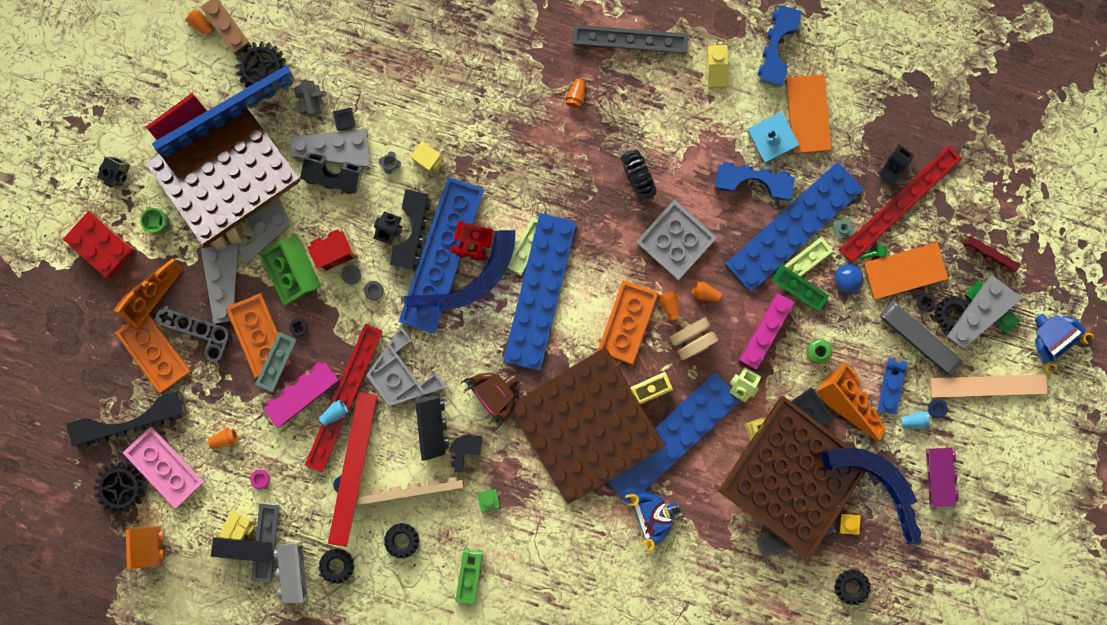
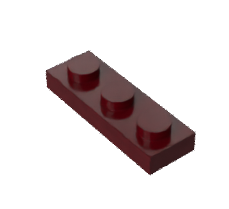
M972 236L967 237L963 243L967 246L966 249L974 254L980 253L984 256V260L992 264L995 262L1001 265L1000 269L1007 273L1016 272L1021 265Z

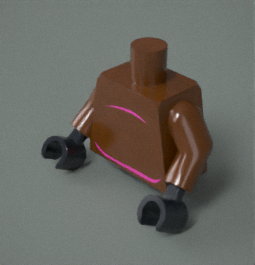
M493 372L479 373L461 381L460 384L466 383L468 385V388L464 391L472 389L492 416L489 425L491 422H495L497 427L494 430H497L511 415L515 404V395L511 389L519 384V381L513 374L503 380L499 374L496 375Z

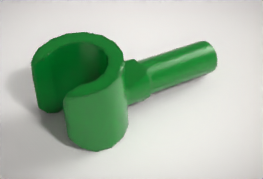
M877 246V252L862 254L861 259L876 256L884 257L887 255V246Z

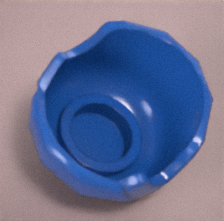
M846 264L837 269L834 282L838 291L846 295H852L861 290L863 274L858 267Z

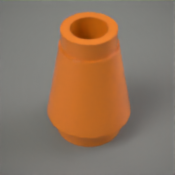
M195 9L185 19L188 26L206 36L214 29L204 15Z
M575 79L565 98L567 100L566 105L579 109L584 104L586 85L584 80Z
M697 281L692 290V295L695 296V299L715 303L719 302L722 295L721 292L704 281Z
M673 290L660 294L659 302L669 320L680 317L677 294Z
M226 428L208 438V444L211 449L230 447L238 443V436L234 428Z

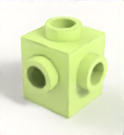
M744 367L739 376L735 374L730 384L733 386L729 393L746 402L750 396L754 397L759 389L757 384L761 376Z

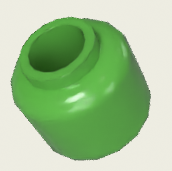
M813 340L807 346V358L814 364L826 363L832 357V347L826 340Z

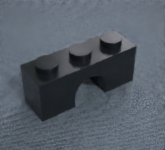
M308 152L303 160L300 179L305 180L309 184L323 185L327 189L335 188L342 190L346 194H355L360 186L364 166L344 162L339 173H332L326 167V156Z

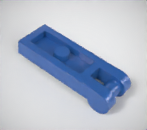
M887 359L877 411L897 414L907 362H896L894 359ZM892 369L898 370V375L891 374Z

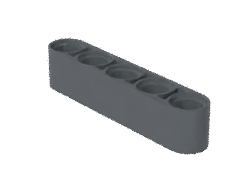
M891 301L879 315L885 323L946 375L951 377L963 363L961 358L895 302Z

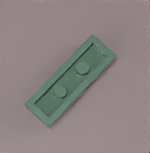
M278 332L255 385L270 392L274 391L297 339Z

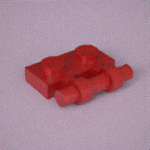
M458 221L454 240L460 241V245L458 247L452 246L451 253L462 258L465 256L470 257L475 261L485 260L487 255L482 250L483 247L490 248L494 229ZM469 243L474 244L473 250L468 249Z

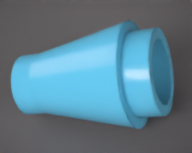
M341 400L334 401L323 415L319 417V420L326 427L346 417L349 411Z
M922 410L906 417H901L903 429H926V427H930L928 411L923 412Z

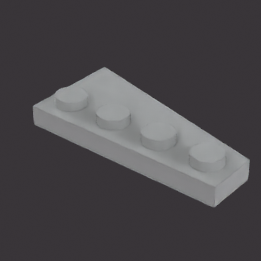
M366 129L290 137L293 157L304 158L308 152L326 156V161L349 162L370 167Z
M229 243L227 247L218 250L214 246L201 248L214 324L231 321L225 307L235 304L238 248L240 243L234 245Z
M990 275L946 338L961 349L965 348L1019 302L1022 297L993 275Z

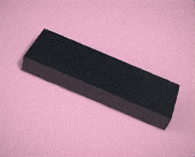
M213 536L210 556L269 563L272 543Z

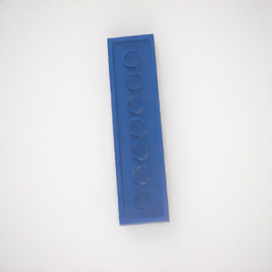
M287 65L158 139L152 143L153 147L162 158L164 156L170 157L176 153L175 149L184 148L192 144V139L206 136L212 128H219L226 124L225 120L231 117L237 118L243 113V110L256 107L259 101L264 98L269 99L273 97L276 91L281 88L287 89L295 81Z
M839 162L835 163L725 265L752 292L864 189Z
M450 177L447 178L398 322L433 334L436 333L461 257L451 253L452 246L458 247L460 245V241L454 240L458 221L473 224L484 189Z
M539 213L503 362L541 370L577 222Z
M715 372L656 427L666 447L607 481L627 504L631 503V498H625L626 495L643 493L741 401V399L729 393L731 389Z

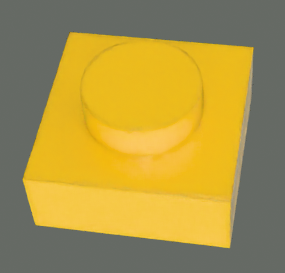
M840 514L839 533L859 535L861 515Z

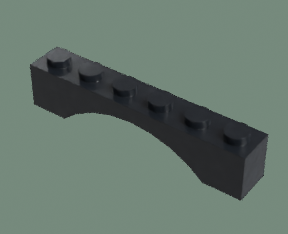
M175 391L159 396L145 413L128 422L105 424L84 418L67 423L66 426L72 446H78L80 449L90 446L91 441L97 440V443L109 440L108 436L115 435L117 438L127 435V431L134 429V432L145 430V426L152 424L153 427L162 425L164 420L171 418V421L182 419V415L186 414L187 411L181 391Z

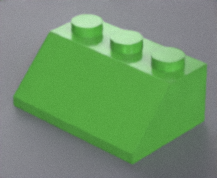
M297 235L280 240L259 254L284 306L322 287Z

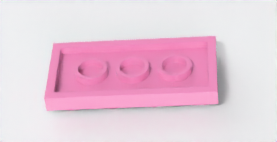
M152 426L123 452L175 509L204 483L199 475Z

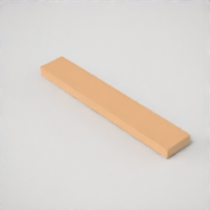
M1047 376L930 378L931 397L1047 394Z

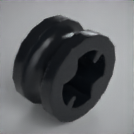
M924 293L917 298L916 304L920 310L927 311L934 307L935 299L931 294ZM923 297L930 299L929 307L921 304Z
M298 318L290 323L289 328L292 334L302 336L307 332L308 326L304 320ZM298 322H301V326L304 328L302 331L299 330V333L295 332L296 328L294 327V324H298Z

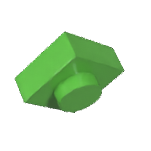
M496 489L477 493L481 512L500 508Z

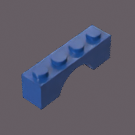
M781 5L778 10H774L771 20L774 21L773 29L769 28L767 39L770 40L769 45L764 47L762 58H765L764 65L759 66L757 76H760L759 82L782 87L788 66L782 62L778 55V42L783 36L797 31L802 11Z
M723 162L722 165H718L714 189L733 192L740 183L747 180H755L767 188L771 199L790 201L795 177L790 176L791 173L788 172L775 174L770 169L761 168L760 171L753 170L751 166L742 165L739 168L734 167L733 163Z

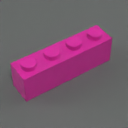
M779 293L774 295L738 360L739 362L753 370H757L794 304L793 301Z
M327 362L315 364L311 368L312 372L306 375L304 373L296 379L297 384L293 387L287 386L281 391L282 395L279 398L273 397L266 403L267 407L263 410L277 428L283 426L341 381Z

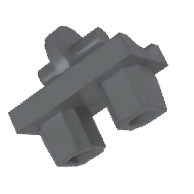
M301 80V84L294 87L295 95L297 97L304 96L305 103L298 106L299 113L304 115L321 114L320 105L323 104L322 97L327 96L326 91H320L319 85H315L314 81Z

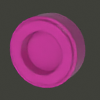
M256 470L252 473L250 482L256 489L266 488L270 483V475L265 470Z

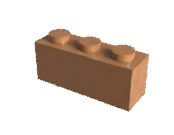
M209 0L200 6L236 57L240 55L241 50L244 52L247 50L246 46L252 47L220 0Z

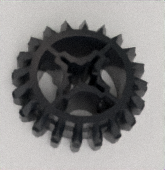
M260 41L259 47L253 42L252 49L246 46L245 48L248 50L246 53L242 50L240 51L243 58L237 57L236 60L241 64H236L235 68L240 69V71L236 72V75L242 76L239 81L241 83L246 82L245 88L258 82L250 79L248 74H259L263 79L268 76V72L274 66H276L275 71L286 66L281 65L286 62V59L281 58L283 53L282 51L277 52V46L271 49V43L268 42L264 47V42ZM260 53H268L275 60H263ZM254 56V63L247 68L248 61ZM259 60L265 66L263 67L264 70H262L263 73L257 68L260 64Z
M635 149L622 155L623 168L639 200H648L656 195L655 183L640 152Z
M119 462L118 467L115 463H111V469L108 466L104 467L106 474L104 472L98 473L102 479H95V482L99 483V486H94V490H99L95 497L102 498L98 501L99 504L106 503L103 509L107 510L111 506L110 513H114L116 509L118 514H122L123 509L126 513H129L130 507L133 510L137 509L135 503L142 504L139 497L146 496V494L141 493V490L147 489V486H141V483L146 482V479H139L142 473L138 472L135 474L137 470L135 466L130 470V463H126L125 467L123 462ZM114 473H117L114 484L106 485L108 479ZM124 473L132 478L134 485L126 482ZM121 485L129 489H124L120 493V490L112 489V487ZM107 491L114 493L117 503L109 498ZM134 491L132 498L123 504L126 493Z

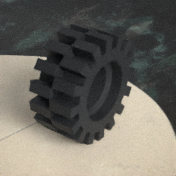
M950 296L937 304L935 318L938 320L936 322L941 325L940 327L948 331L952 330L958 320H949L946 316V311L950 306H955L960 310L961 317L968 307V302L964 301V298Z
M404 523L392 526L384 536L386 551L391 556L399 559L410 557L415 553L420 542L416 529ZM404 533L408 536L409 544L407 547L398 548L395 545L394 539L397 534Z
M340 548L327 551L319 561L318 568L321 572V577L323 576L324 580L329 581L331 584H340L348 580L355 568L352 555ZM340 559L344 563V569L341 573L336 574L330 570L329 564L331 560Z
M849 569L838 575L839 577L835 580L836 585H834V589L841 601L849 605H859V603L865 602L866 598L868 599L869 592L871 593V583L864 573ZM849 580H857L859 582L860 589L858 593L854 595L847 593L845 586Z

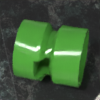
M149 208L142 213L140 223L147 232L154 235H162L169 229L170 219L163 211Z

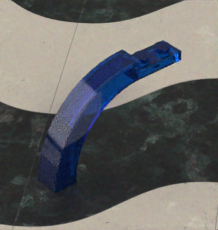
M516 230L493 231V244L488 262L478 277L467 286L447 294L401 296V304H407V308L418 307V303H426V307H434L439 303V310H448L463 307L480 299L499 282L507 270L514 251Z
M837 448L819 452L825 470L852 467L863 470L879 480L887 489L894 502L906 544L922 542L921 531L915 520L916 514L911 507L912 504L917 503L916 497L905 477L893 464L873 452L858 448Z

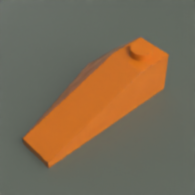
M172 258L126 294L113 312L123 321L138 329L184 268Z
M845 361L822 380L816 392L829 407L878 442L881 440L886 428L876 409L871 408L869 405L867 392L863 393L858 384L860 382L858 375Z

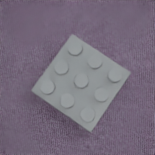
M674 199L636 243L673 277L679 280L717 237Z

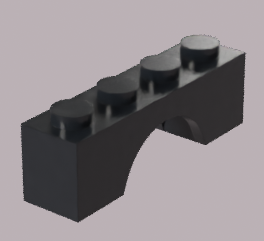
M405 189L401 208L410 215L413 222V230L405 242L393 246L390 260L391 266L414 270V266H418L420 255H417L418 247L422 248L424 239L421 236L422 229H426L428 218H425L426 210H430L431 199H429V195L426 193Z

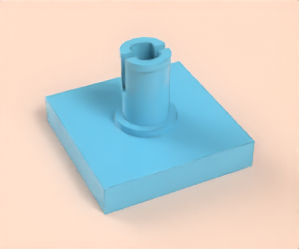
M782 111L748 129L765 163L800 146Z

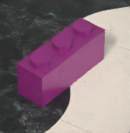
M951 447L926 449L929 506H956L959 494L958 490H955V482H957V471L954 470L953 463H956L955 451Z

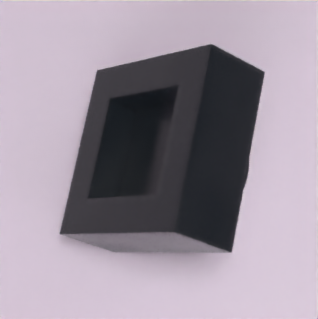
M352 108L333 111L337 131L356 127Z

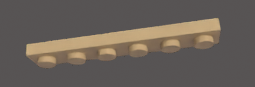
M458 477L447 478L445 483L433 480L428 481L426 486L415 483L409 484L408 489H402L401 486L391 487L389 492H383L382 489L372 490L371 495L365 496L363 492L358 493L356 505L464 488V482L459 480Z

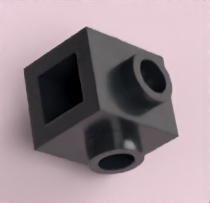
M104 157L103 163L99 167L97 178L104 181L103 184L109 187L123 185L127 179L130 164L117 157Z
M384 211L381 218L377 217L374 228L376 230L373 239L392 245L395 237H399L402 232L403 226L400 225L402 218Z

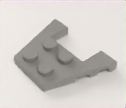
M279 197L247 218L256 241L238 248L245 265L249 264L254 257L260 254L271 242L275 241L291 226Z
M402 326L366 375L388 406L447 387L437 373L419 384L397 352L410 343L412 339Z

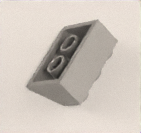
M302 541L276 545L277 549H274V558L278 560L279 568H276L277 580L280 579L281 587H278V597L282 599V603H303L308 599Z

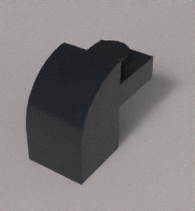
M898 144L878 174L885 182L892 183L895 186L902 173L911 163L914 154Z
M463 435L452 442L449 452L456 453V456H452L451 468H455L454 472L463 473L465 454L480 455L482 436Z

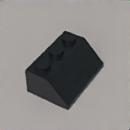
M440 394L417 396L415 406L421 461H426L445 455L446 449L449 448V439L444 436V430H447V420L442 417V411H445V401L440 398Z

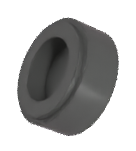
M354 265L346 266L342 271V279L347 284L354 285L360 281L361 271Z
M370 281L366 284L364 293L370 300H378L383 296L384 288L379 282Z

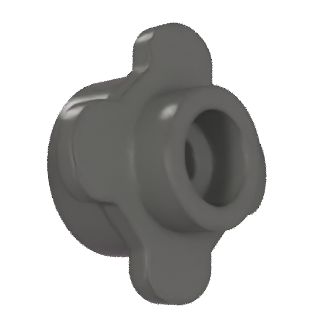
M392 151L388 152V155L379 158V164L384 167L386 174H391L392 170L401 167V162L396 159V154Z

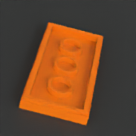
M824 74L787 77L786 88L790 128L800 145L793 149V154L831 151Z
M938 242L863 263L874 300L948 279Z
M623 280L598 351L607 347L613 358L633 365L659 293Z
M262 293L225 307L255 378L259 376L278 334ZM288 358V360H287L285 366L291 364L289 358Z
M150 314L138 329L126 324L115 332L160 395L192 372Z

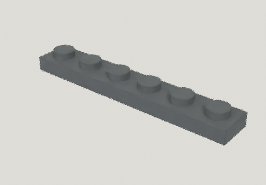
M574 24L573 45L687 53L688 34Z

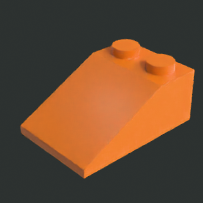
M141 526L126 530L127 569L162 564V561L165 560V551L161 547V541H164V531L161 530V526Z

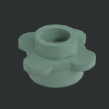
M846 217L844 220H835L833 222L837 238L841 239L843 236H852L854 234L850 218Z

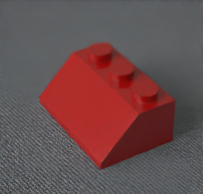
M192 92L145 127L158 140L208 110Z

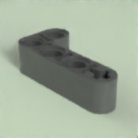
M169 309L158 311L156 320L160 325L208 340L205 349L207 360L210 362H220L224 359L231 339V333L227 328ZM168 314L169 317L175 318V322L165 321L163 315ZM186 318L189 321V325L183 329L180 323ZM202 324H205L207 332L201 335L198 329ZM220 330H223L225 332V338L219 341L217 339V333ZM217 348L219 350V356L218 358L213 359L211 357V351Z

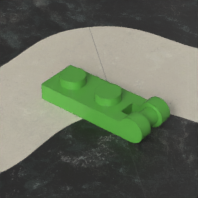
M464 548L455 602L475 604L483 550L470 551V548ZM468 558L475 559V565L467 564Z

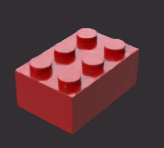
M90 211L63 238L69 246L105 278L109 279L116 274L136 251Z
M339 230L329 233V237L324 240L318 238L311 241V245L307 247L316 268L322 272H326L358 257L349 236L344 231L339 232Z

